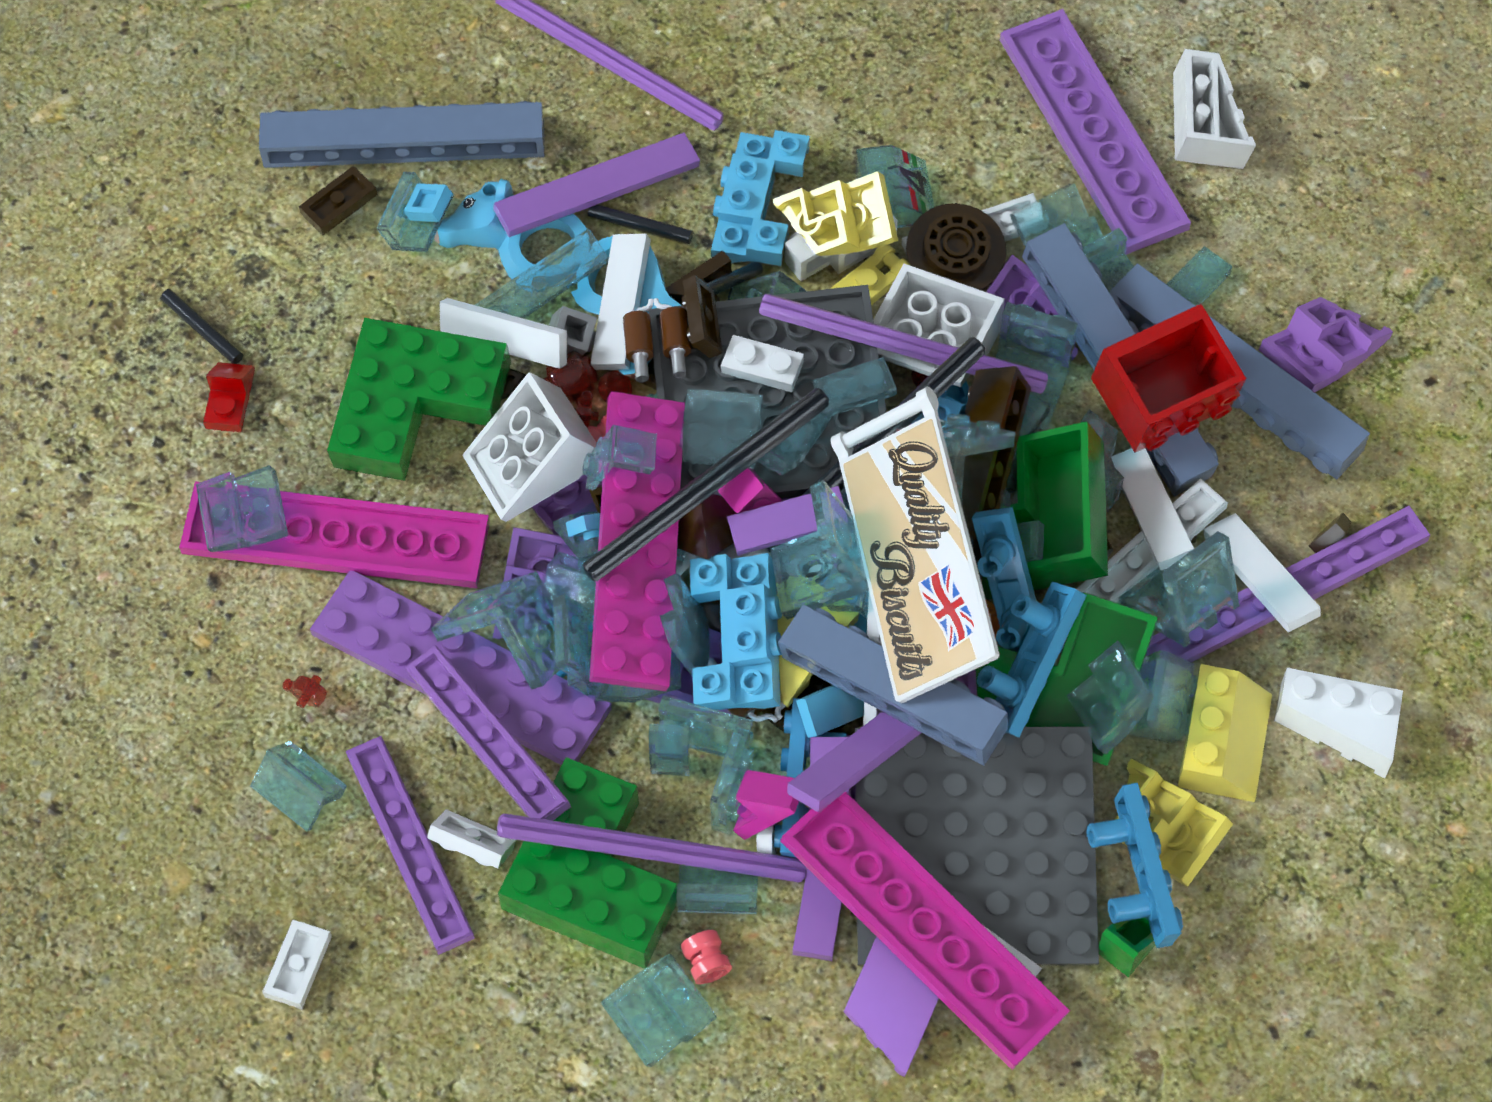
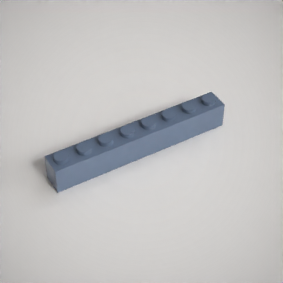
M521 101L505 104L488 102L479 105H416L400 108L383 106L374 109L345 108L342 110L311 109L296 112L277 110L270 113H260L259 151L264 168L545 157L542 102Z
M1065 223L1027 241L1022 258L1091 367L1095 370L1103 349L1139 333L1137 327L1133 322L1126 320L1121 312V305L1117 296L1112 291L1109 292L1102 282L1099 268L1094 262H1089L1083 253L1081 240L1077 234L1069 231ZM1198 428L1183 436L1178 432L1167 437L1168 441L1155 450L1148 451L1145 448L1152 463L1174 497L1188 490L1200 478L1203 481L1211 478L1219 465L1214 447L1209 442L1205 443L1198 432Z
M1138 263L1110 290L1117 296L1121 305V312L1126 320L1133 322L1139 332L1195 306ZM1210 317L1247 378L1239 392L1240 396L1234 401L1232 407L1243 410L1253 418L1259 427L1273 432L1282 439L1283 443L1290 450L1300 452L1312 461L1317 470L1325 474L1328 473L1337 480L1364 451L1370 433Z

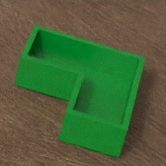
M364 317L327 448L333 467L405 481L423 414L486 426L499 410L511 365L507 343Z
M1088 421L1019 436L1017 442L1018 503L1001 506L1000 509L1013 507L1034 591L1049 588L1051 582L1065 585L1108 576L1104 441ZM983 576L981 584L985 599H993L988 578Z
M1082 592L1087 596L1068 634L1058 665H1053L1046 684L1024 727H1092L1093 762L1108 766L1159 617ZM997 644L999 657L976 669V682L978 674L985 666L994 667L1008 675L1019 651L1003 648ZM977 684L978 697L982 699L989 697L996 700V695Z
M565 757L553 781L554 785L571 805L568 810L553 821L625 832L639 805L637 785ZM523 841L498 892L501 909L646 969L678 902L677 883L613 858L614 854Z

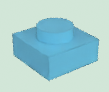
M417 183L404 213L410 221L439 222L453 193L447 185Z
M600 513L582 515L566 522L568 537L583 536L585 542L599 540Z

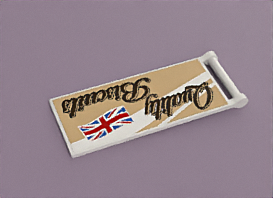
M925 387L916 392L915 398L848 433L842 431L831 437V445L838 457L894 697L900 703L909 701L999 657L992 623L938 415L939 402L935 392L930 387ZM923 411V419L852 455L854 446Z

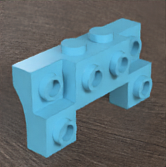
M775 130L773 138L740 133L736 152L732 155L730 167H723L720 184L721 187H724L723 195H717L714 202L713 216L718 217V223L711 247V258L723 250L731 259V263L759 262L777 266L782 265L783 248L788 240V224L767 221L765 218L774 186L775 172L803 177L805 156L809 153L810 136Z
M768 553L731 559L727 554L714 555L708 560L704 558L690 559L691 596L698 603L720 600L722 664L693 668L694 706L702 713L732 708L765 709L781 706L779 655H782L778 643L781 638V634L778 632V619L782 617V605L776 593L775 560Z

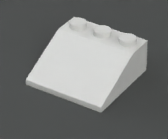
M903 264L873 322L880 326L958 348L970 337H975L984 345V355H987L1004 324V298ZM877 348L880 359L930 376L940 366ZM964 373L952 385L961 387L971 374Z
M529 372L462 456L500 519L507 522L578 480L588 467L594 463L602 450L562 389Z

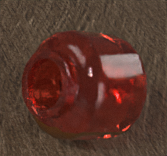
M577 351L567 353V364L560 369L546 365L547 377L542 378L560 387L571 404L591 395L595 390V383L599 381L596 370L591 366L589 356H582Z

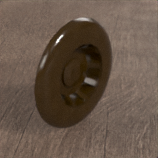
M950 203L931 208L914 222L908 233L906 253L909 264L912 267L981 290L991 284L1002 270L1006 259V242L1000 227L988 214L970 205ZM935 249L936 254H932L931 251ZM942 260L947 265L945 266L944 264L940 263V261ZM973 261L974 265L969 266L968 264ZM953 266H961V268H952V267H953Z

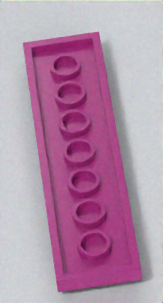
M612 391L608 396L598 552L680 491L684 402ZM678 521L599 581H596L590 682L666 691L669 688Z
M195 481L179 548L181 553L185 555L340 573L355 571L366 576L477 588L490 519L489 515Z
M844 792L820 812L811 808L781 837L780 842L1011 1070L1070 1012L1055 995L847 792Z

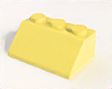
M1200 664L1194 686L1177 787L1255 802L1272 694L1240 671Z

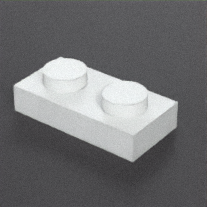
M732 335L721 364V373L793 392L804 363V354Z
M447 809L430 825L427 836L428 839L439 843L447 850L458 851L474 858L479 864L493 866L497 869L512 854L516 839L499 837L496 830Z
M292 920L264 987L263 994L266 998L303 1009L332 938L330 931Z

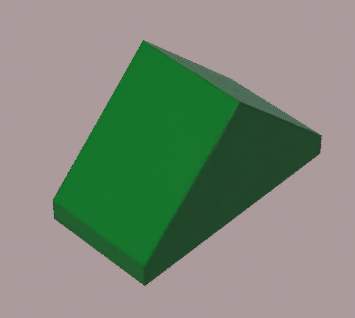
M1145 917L1112 923L1104 930L1098 947L1099 955L1128 978L1155 947L1149 921Z

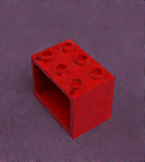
M1202 304L1104 348L1091 377L1134 453L1144 448H1147L1148 451L1155 450L1168 441L1167 437L1178 432L1181 436L1186 435L1200 426L1199 422L1211 417L1212 420H1218L1232 411L1231 406L1240 396L1239 392L1247 379Z

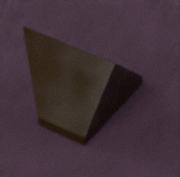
M712 494L679 519L677 549L706 560L710 559L734 543L727 516L738 513L731 508L722 496Z

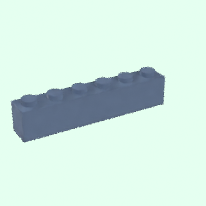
M803 604L778 641L782 658L983 766L1008 729L1007 712L999 702L989 697L982 699L970 693V689L965 684L955 679L904 703L896 701L883 646L870 640L868 635L858 627L850 625L847 628L836 622L829 612L821 608L813 610Z

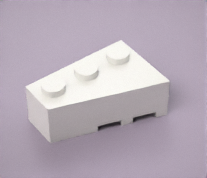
M1185 49L1173 72L1175 160L1244 169L1256 145L1253 137L1248 136L1243 124L1245 118L1241 109H1237L1233 99V87L1220 54Z
M1286 668L1280 685L1275 721L1317 744L1321 741L1342 752L1340 756L1350 761L1355 759L1374 769L1376 775L1385 779L1393 762L1403 690Z

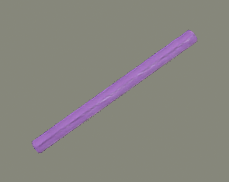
M495 0L496 4L710 130L715 131L722 124L724 114L718 109L532 0Z
M764 294L759 308V313L767 317L937 365H941L958 349V347L771 294ZM983 355L965 372L975 375L976 370L1017 366L1030 385L1031 391L1039 394L1043 393L1048 381V374L1046 372Z
M505 813L501 814L497 823V835L503 838L793 882H801L806 876L807 867L798 858Z

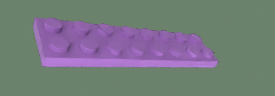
M1058 10L1002 31L1000 33V42L1125 255L1188 231L1191 221L1064 10Z
M355 571L348 572L310 628L312 636L423 694L425 693L411 678L405 667L436 644L521 745L562 765L565 757L579 762L612 709L610 702Z

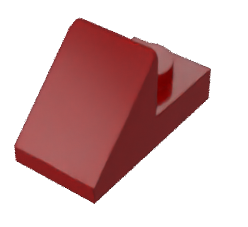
M218 362L207 373L206 379L210 393L203 420L205 429L242 433L255 373L253 365Z

